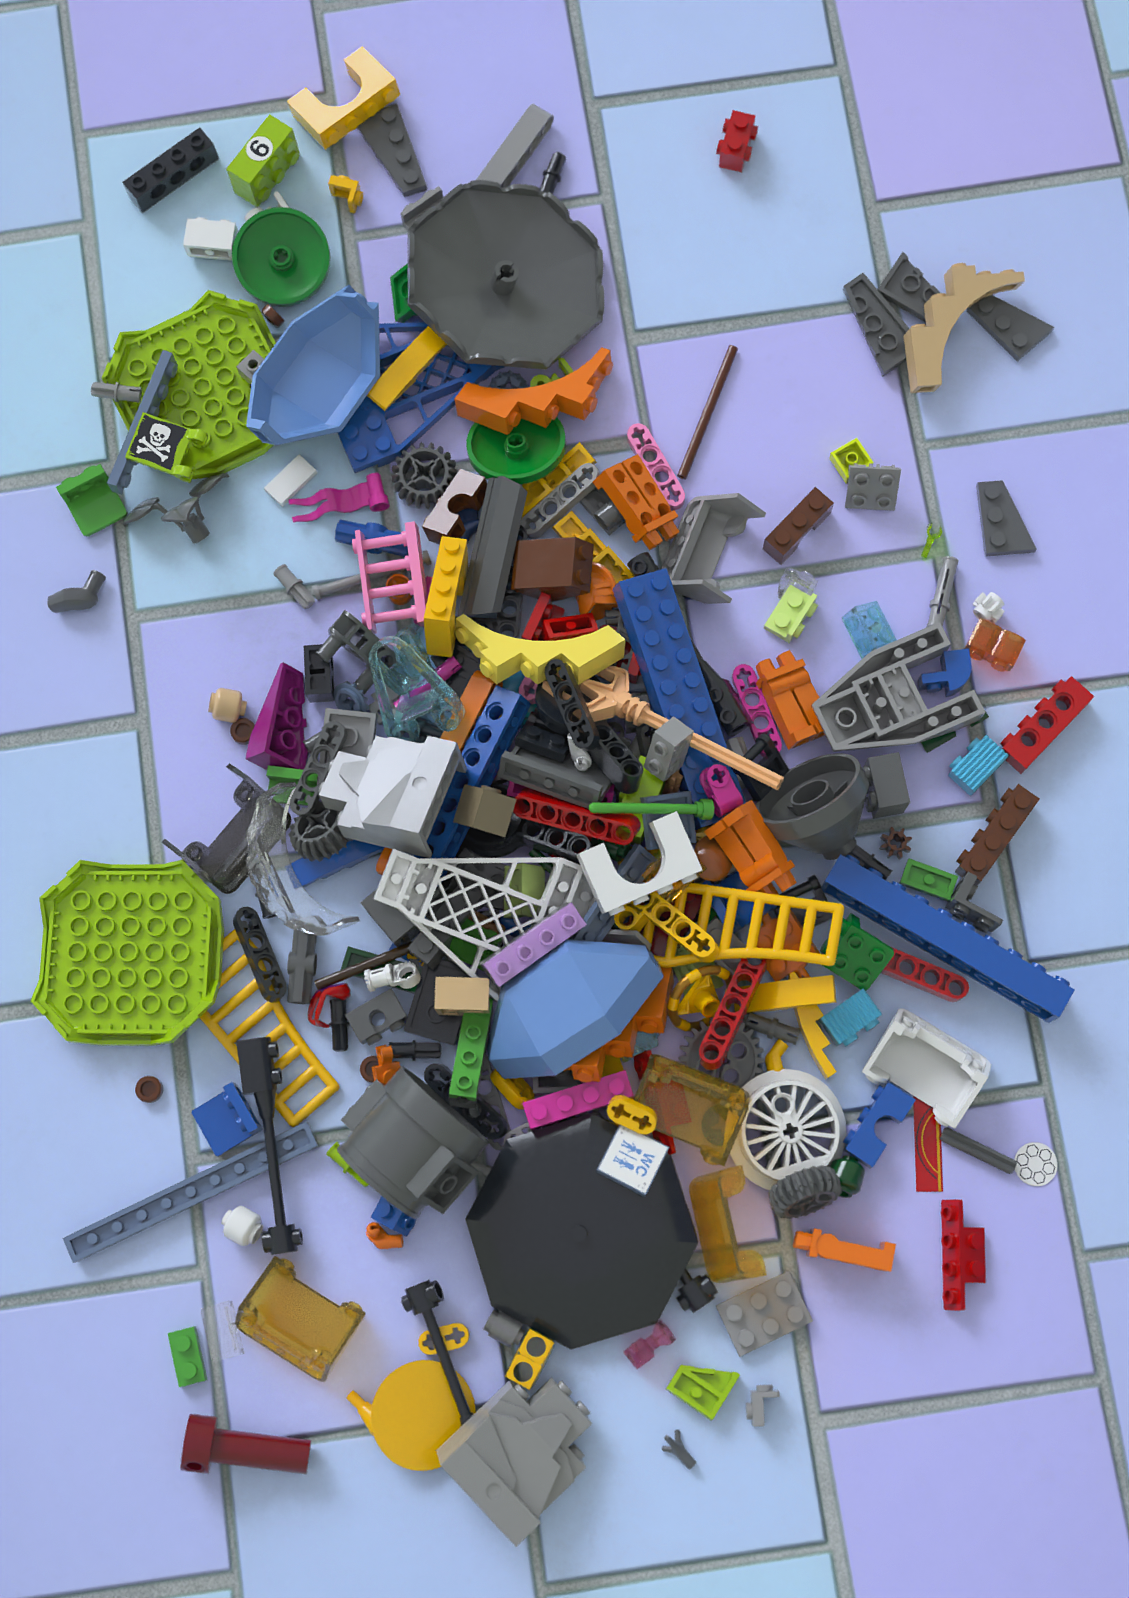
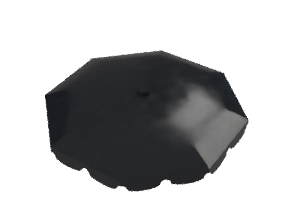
M594 1113L584 1114L506 1139L465 1218L491 1306L570 1350L657 1324L698 1245L696 1230L684 1197L677 1169L669 1153L666 1154L645 1197L596 1172L619 1126Z

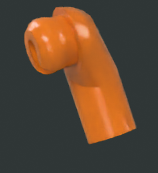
M372 1222L368 1224L366 1236L378 1249L403 1248L402 1234L388 1235L379 1223Z

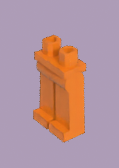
M638 454L605 469L593 481L598 490L604 489L624 517L628 530L634 534L632 539L635 543L642 540L650 551L663 542L658 531L666 542L680 532L673 522L678 517V514L675 510L671 511L667 500Z
M789 650L776 657L780 666L775 669L770 658L760 661L755 666L760 677L756 685L758 689L762 688L764 698L788 750L825 736L811 706L820 697L811 683L809 673L804 668L806 666L804 660H796Z
M750 800L704 832L710 840L714 838L739 872L742 882L749 887L746 890L779 895L771 882L775 881L782 892L796 884L797 882L790 872V869L795 867L792 860H787L778 841L763 822L764 819L753 801Z
M815 1228L811 1229L810 1233L796 1231L793 1248L806 1250V1256L817 1258L819 1256L825 1259L885 1272H891L896 1244L889 1242H880L879 1249L839 1241L834 1235L822 1234V1230Z

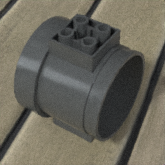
M401 1066L386 1085L376 1079L372 1085L367 1087L359 1100L348 1109L341 1121L352 1132L348 1135V1139L337 1148V1151L346 1163L382 1197L406 1215L417 1219L420 1216V1212L428 1205L444 1214L479 1173L471 1164L489 1142L483 1134L429 1085L410 1070Z

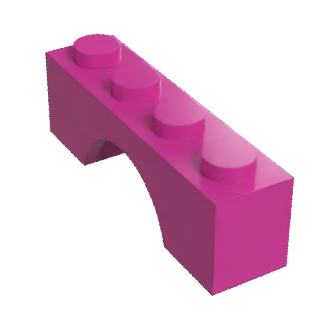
M626 1070L602 1077L600 1082H586L522 1104L532 1131L587 1111L607 1107L609 1101L614 1096L623 1095L633 1099L634 1095Z

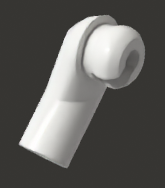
M569 733L567 739L575 767L579 771H586L592 764L591 756L587 751L578 748L574 744Z

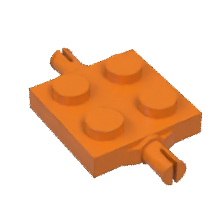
M790 910L783 949L799 951L803 927L792 910ZM768 913L762 916L761 922L763 925L760 928L757 946L761 948H773L778 918L772 919ZM812 942L810 952L820 954ZM767 959L766 969L774 981H781L792 972H795L799 979L810 977L805 969L808 964L806 962Z

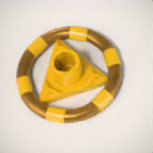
M707 965L696 968L686 974L676 984L669 997L667 1011L672 1024L683 1031L692 1032V1027L699 1031L701 1029L700 1021L708 1026L709 1017L714 1018L720 1005L710 975H716L724 979L727 990L733 977L729 970L719 965ZM694 983V985L691 987V989L679 1003L680 996L682 995L684 990L690 984ZM729 1004L726 1009L729 1010L732 1004ZM700 1012L705 1018L696 1022H688L680 1018L679 1015Z

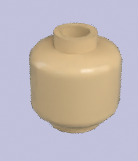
M219 688L216 690V693H211L208 712L212 713V717L215 720L235 723L239 715H245L247 701L242 700V693L240 691Z

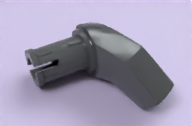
M91 570L83 588H66L49 596L47 600L49 609L54 613L92 608L98 602L97 593L106 579L105 575L99 571Z

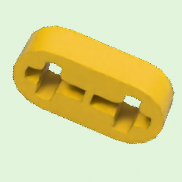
M496 1069L491 1072L490 1078L492 1083L515 1108L524 1110L522 1103L535 1099L532 1088L523 1078L503 1079Z
M623 1095L614 1096L609 1101L607 1114L612 1121L643 1135L649 1134L655 1129L657 1115L650 1107ZM619 1104H623L624 1111H622L620 1114H617L615 1112V1107H618ZM644 1115L649 1117L648 1122H650L646 1123L645 1126L640 1124L641 1120L639 1119L643 1118Z
M453 1323L439 1327L448 1351L464 1346L469 1340V1330L462 1323ZM458 1327L459 1331H464L465 1336L461 1338V1343H457L455 1339L446 1341V1335L454 1333L453 1328ZM429 1331L423 1332L418 1340L420 1350L427 1355L437 1354L435 1347L434 1350H430L429 1346H424V1341L427 1340Z

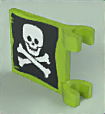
M143 412L125 459L168 473L184 482L191 483L194 475L192 473L193 469L181 465L190 441L198 446L205 447L208 439L206 437L207 433Z

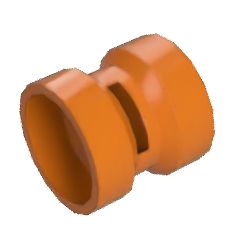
M394 574L387 579L386 586L406 584L409 579L403 574ZM410 593L388 596L390 601L396 605H405L412 599Z

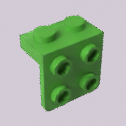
M101 464L90 466L83 473L75 477L66 478L60 485L56 486L80 531L86 537L125 518L128 514L119 495L112 492L108 486L107 481L109 477Z

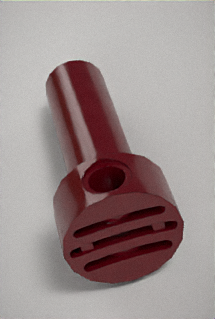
M198 1414L189 1415L182 1449L181 1471L209 1474L211 1463L307 1474L312 1440L218 1429V1417Z

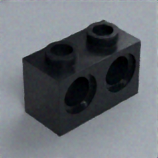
M323 644L304 645L305 693L310 703L334 701L333 657L327 663L315 653Z

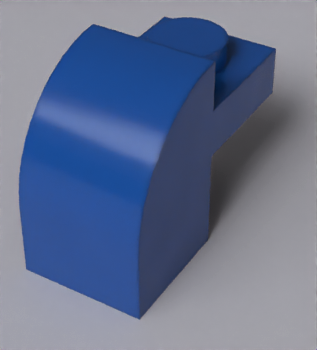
M969 649L944 651L940 657L942 672L921 674L918 679L919 690L934 693L944 688L946 697L957 694L964 687L971 674L972 665Z

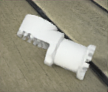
M406 961L394 966L390 963L386 964L383 968L367 969L364 971V978L368 980L366 984L370 992L387 985L391 987L399 985L405 989L412 988L421 979L416 965L410 961L409 963ZM408 972H413V974H411L410 977H407V979H402L404 974Z

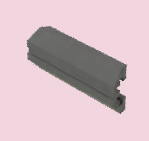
M504 476L493 477L488 480L458 616L463 614L473 615L501 612L527 491L520 484Z

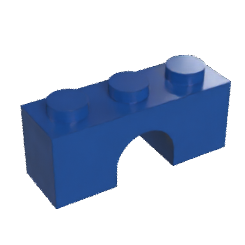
M890 1082L886 1083L884 1087L879 1084L871 1096L875 1101L870 1109L865 1107L857 1118L861 1123L855 1131L850 1129L843 1140V1143L846 1144L843 1151L858 1159L859 1162L868 1168L874 1167L887 1146L875 1134L874 1126L876 1121L881 1117H887L899 1124L904 1120L916 1099Z

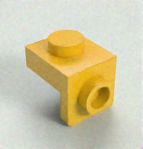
M331 175L328 182L331 195L348 199L349 211L355 214L357 206H361L363 201V192L360 190L359 181L351 180L343 175Z

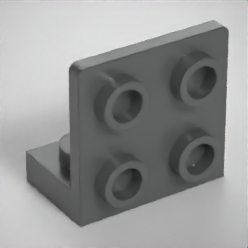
M967 872L959 880L945 908L950 910L949 913L953 917L960 920L965 918L973 922V927L984 933L988 931L993 932L1002 924L1003 919L968 901L969 899L971 900L978 886L974 884L977 876Z

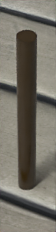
M412 941L315 980L317 990L363 973L367 969H373L410 954L411 952L407 948L411 945Z

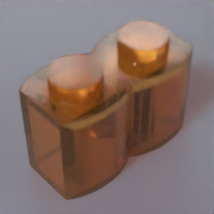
M979 618L964 649H969L971 658L979 661L982 659L987 660L994 669L1004 672L1005 670L1010 671L1014 667L1026 640L988 620Z

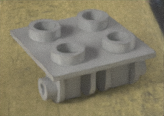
M857 463L849 465L845 508L895 511L901 468H897L895 465L880 467V464H877L876 467H872V464H869V467L858 465Z

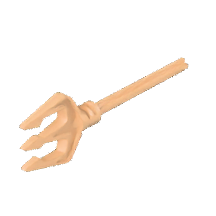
M611 665L596 674L611 682V684L587 679L578 685L580 691L593 700L590 703H586L594 722L613 718L616 715L620 718H625L628 722L633 721V725L637 727L641 724H647L658 729L668 721V719L652 712L648 702L640 701L638 697H632V694L629 693V673L623 668ZM543 681L542 688L554 697L548 681ZM563 691L562 697L564 700H568L571 695ZM575 710L573 714L581 719V710ZM693 733L689 746L776 790L780 788L784 777Z

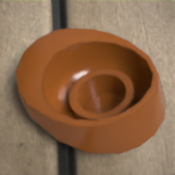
M707 835L698 841L694 851L702 871L696 874L706 881H718L726 877L732 868V862L714 838L710 840Z

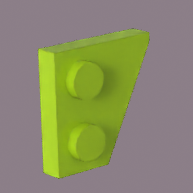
M680 1365L667 1385L666 1390L712 1421L740 1374L737 1372H724L715 1369Z

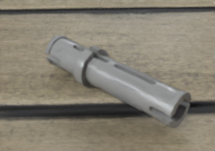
M943 557L934 599L930 601L929 605L931 612L927 627L938 622L943 627L946 612L950 609L948 602L959 562L955 557ZM946 574H947V575H948V579H947V583H946L945 590H943V585H944L945 577H946ZM942 598V604H941L940 612H939V614H937L939 602H940V599Z

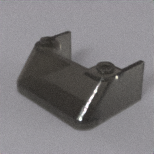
M229 763L226 767L242 781L235 789L233 795L234 802L241 809L211 845L207 847L203 843L195 841L188 844L183 851H180L168 840L164 839L162 841L180 859L225 894L233 893L240 887L252 870L256 868L291 825V815L248 775Z

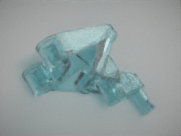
M409 624L407 627L399 630L395 636L381 638L373 645L369 652V664L384 731L387 737L390 736L411 742H416L420 736V727L416 721L418 717L430 713L437 727L449 732L456 729L465 716V709L458 694L432 667L429 656L419 638L421 630H417L420 627L416 624ZM383 645H393L397 663L393 664L390 669L377 657V650ZM428 683L431 685V689L410 697L409 691ZM385 684L400 696L394 715ZM445 711L453 713L455 719L447 718ZM400 730L406 731L410 738H404Z

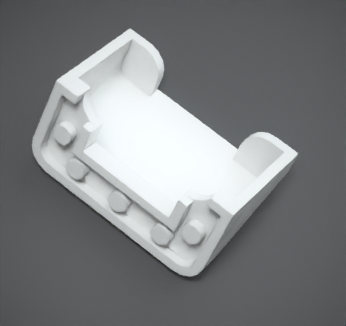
M900 1008L891 1020L862 1072L866 1074L865 1076L869 1081L875 1084L880 1082L886 1083L889 1080L933 1107L935 1120L938 1123L955 1129L988 1079L991 1063L978 1052L912 1012Z

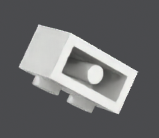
M202 217L196 219L187 218L183 242L187 256L232 260L233 244L238 233L236 223L225 219L211 221Z

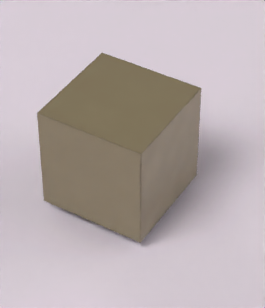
M464 784L453 822L505 837L516 799L502 795L501 790L484 785L478 788Z

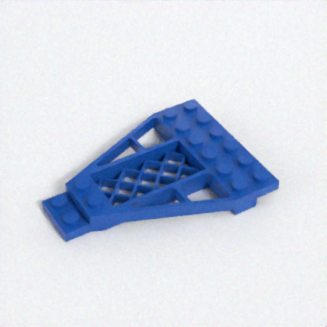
M425 322L379 323V333H386L392 347L390 351L380 354V373L383 374L387 370L383 367L392 364L412 343L397 346L391 333L423 332L428 327ZM440 351L430 366L424 370L427 373L423 382L416 380L412 384L420 387L416 395L411 396L404 392L386 411L366 396L343 430L337 432L354 473L374 465H378V468L394 462L396 457H401L403 450L407 451L411 444L413 445L455 406L454 398L467 382L478 385L480 382L487 380L495 371L507 366L464 363L456 360L458 355L455 352L451 358L442 355ZM438 359L449 363L445 373L434 369ZM454 365L465 369L461 377L457 378L450 375ZM431 374L443 378L440 385L434 387L427 384ZM455 393L431 417L428 418L422 405ZM418 407L424 423L400 445L396 444L386 420Z

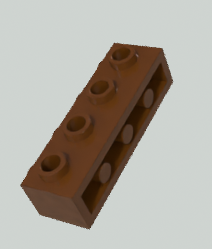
M1020 784L1013 790L1008 788L1000 799L1003 805L999 810L994 808L985 821L989 823L984 831L979 828L971 839V842L974 843L970 851L964 849L956 860L960 865L955 870V873L961 877L967 872L976 875L977 879L974 884L978 885L1040 798Z

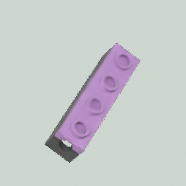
M565 902L479 964L493 985L500 987L586 926V923L574 905Z

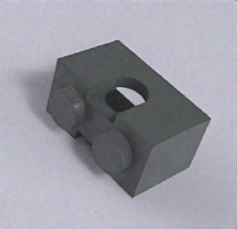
M392 989L345 1014L358 1040L363 1045L365 1043L372 1045L382 1039L381 1034L389 1029L391 1032L401 1029L405 1026L404 1021L408 1017ZM376 1013H383L385 1015V1022L380 1026L372 1024V1018Z

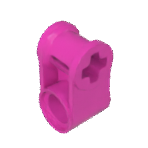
M716 764L705 768L701 772L700 784L708 799L713 800L714 813L718 817H722L743 805L741 793L735 786L725 766ZM714 774L718 777L715 781L711 778Z

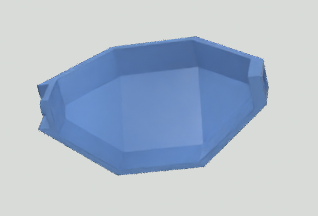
M347 285L293 320L252 376L246 427L263 443L281 445L341 432L380 378L379 303L368 302L363 295L357 293L350 285Z
M566 939L501 986L487 1044L489 1061L503 1079L556 1076L620 1035L664 977L660 964L646 945Z

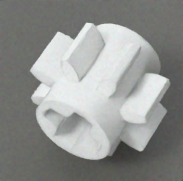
M982 592L974 600L973 605L976 608L973 610V614L985 624L990 620L995 624L1005 612L1001 609L1004 606L1003 600L993 592H990L987 596Z

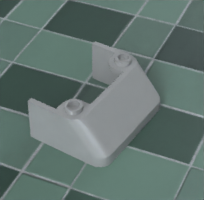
M739 493L697 496L693 498L685 509L678 526L680 532L674 537L661 568H667L675 593L705 604L731 603L732 598L720 591L719 583L711 578L727 538L741 534L746 528L748 518L765 517L766 512Z

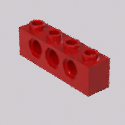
M1072 676L1066 682L1061 679L1052 688L1051 691L1054 693L1049 700L1044 697L1034 707L1037 712L1032 717L1026 715L1017 725L1020 730L1015 735L1009 733L1000 743L1003 746L1002 749L1009 755L1006 761L1020 774L1031 765L1095 697ZM1056 701L1064 702L1067 710H1060L1056 706ZM1039 719H1046L1050 724V728L1040 726ZM1021 737H1029L1033 742V746L1024 745Z

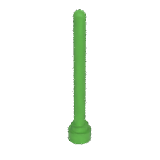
M700 799L695 801L694 804L593 802L589 805V811L591 813L671 814L677 811L678 814H694L700 820H712L714 803L712 799Z

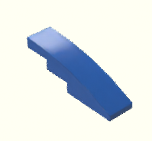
M353 839V841L346 843L347 848L339 850V855L334 853L330 859L324 857L321 862L317 859L311 862L309 859L302 857L285 866L294 890H300L319 879H326L344 868H351L383 851L385 847Z

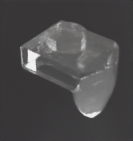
M787 568L780 578L778 598H782L790 584L811 596L816 589L818 581L815 580L812 574L806 571L799 572L793 568Z

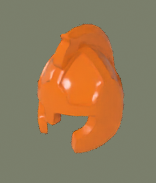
M592 562L590 593L575 596L578 602L579 613L587 614L591 610L595 621L605 617V610H612L613 607H618L612 590L616 585L614 577L600 563Z

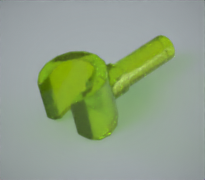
M932 522L926 528L928 537L921 557L927 558L934 540L942 534L941 526L936 534L930 533Z

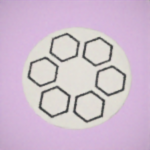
M1027 1143L1015 1155L1014 1160L1017 1162L1015 1172L1028 1185H1045L1054 1178L1057 1172L1058 1164L1054 1152L1042 1143Z

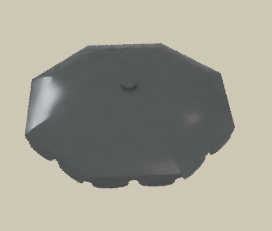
M473 180L467 184L456 186L436 207L429 208L419 216L408 229V306L465 363L547 370L603 320L604 287L601 285L603 276L602 249H600L595 235L580 221H573L569 216L568 209L550 192L540 191L539 187L533 185L512 184L507 188H503L497 182Z

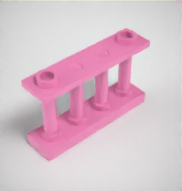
M415 521L405 523L406 531H402V534L365 540L364 534L360 530H356V539H352L354 554H358L365 612L361 614L362 624L373 634H377L376 624L413 618V620H417L421 627L424 626V613L428 595L419 527ZM400 544L408 546L409 555L405 556V559L368 564L366 551L368 549ZM400 569L411 571L412 580H408L406 584L371 589L369 574ZM408 593L411 596L414 595L415 605H411V608L374 614L373 599Z

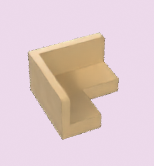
M436 977L435 1011L438 1015L463 1016L464 1013H490L489 979Z

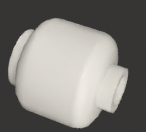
M238 1206L233 1211L228 1210L222 1219L224 1236L240 1246H247L250 1243L254 1244L259 1239L264 1227L261 1224L260 1215L244 1206Z

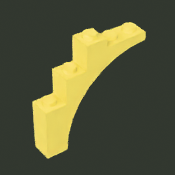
M465 614L456 618L455 635L457 640L471 649L477 658H480L482 674L485 677H489L496 684L521 670L525 677L530 678L538 685L546 680L545 667L547 663L553 659H559L570 666L579 685L624 658L626 639L609 625L593 633L572 639L532 641L493 632L477 624Z

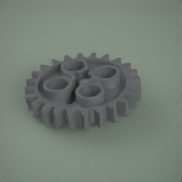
M709 1017L708 1026L700 1021L701 1029L699 1031L693 1027L691 1028L694 1034L692 1038L684 1036V1039L689 1044L688 1046H680V1049L686 1053L683 1056H679L678 1060L685 1062L686 1065L681 1066L679 1070L688 1072L683 1080L685 1082L693 1081L689 1087L691 1090L700 1088L698 1091L699 1097H702L707 1092L708 1101L710 1102L714 1099L715 1095L719 1103H723L724 1096H727L732 1102L734 1094L738 1093L748 1081L753 1079L755 1073H763V1070L757 1067V1065L765 1062V1059L758 1057L757 1054L763 1052L764 1049L755 1047L760 1039L758 1037L751 1039L750 1036L753 1030L750 1028L744 1032L745 1023L742 1022L726 1055L728 1061L726 1063L723 1062L720 1067L718 1081H713L717 1069L711 1070L708 1075H700L698 1067L701 1064L699 1049L713 1020L712 1017ZM719 1027L715 1032L719 1036H726L730 1031L726 1027ZM737 1043H741L744 1046L743 1055L733 1057L731 1053L732 1047ZM710 1050L704 1056L709 1060H714L719 1054L716 1051ZM729 1069H734L737 1072L736 1080L731 1083L725 1082V1072Z

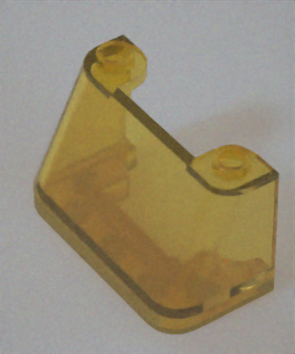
M651 1054L633 1100L655 1111L657 1122L654 1130L700 1148V1154L705 1162L711 1165L719 1164L725 1166L748 1112L750 1094L739 1086L664 1056ZM646 1115L643 1118H639L641 1120L640 1124L643 1126L646 1123H650L648 1122L649 1117Z
M742 1165L698 1176L689 1185V1194L706 1271L709 1278L716 1283H728L767 1275L762 1256L754 1250L739 1251L727 1198L739 1194L744 1189L745 1176Z
M274 1256L238 1307L235 1325L246 1336L318 1381L325 1382L362 1323L366 1313L360 1305L353 1301H349V1303L343 1302L340 1306L297 1280L295 1278V1267L289 1260Z

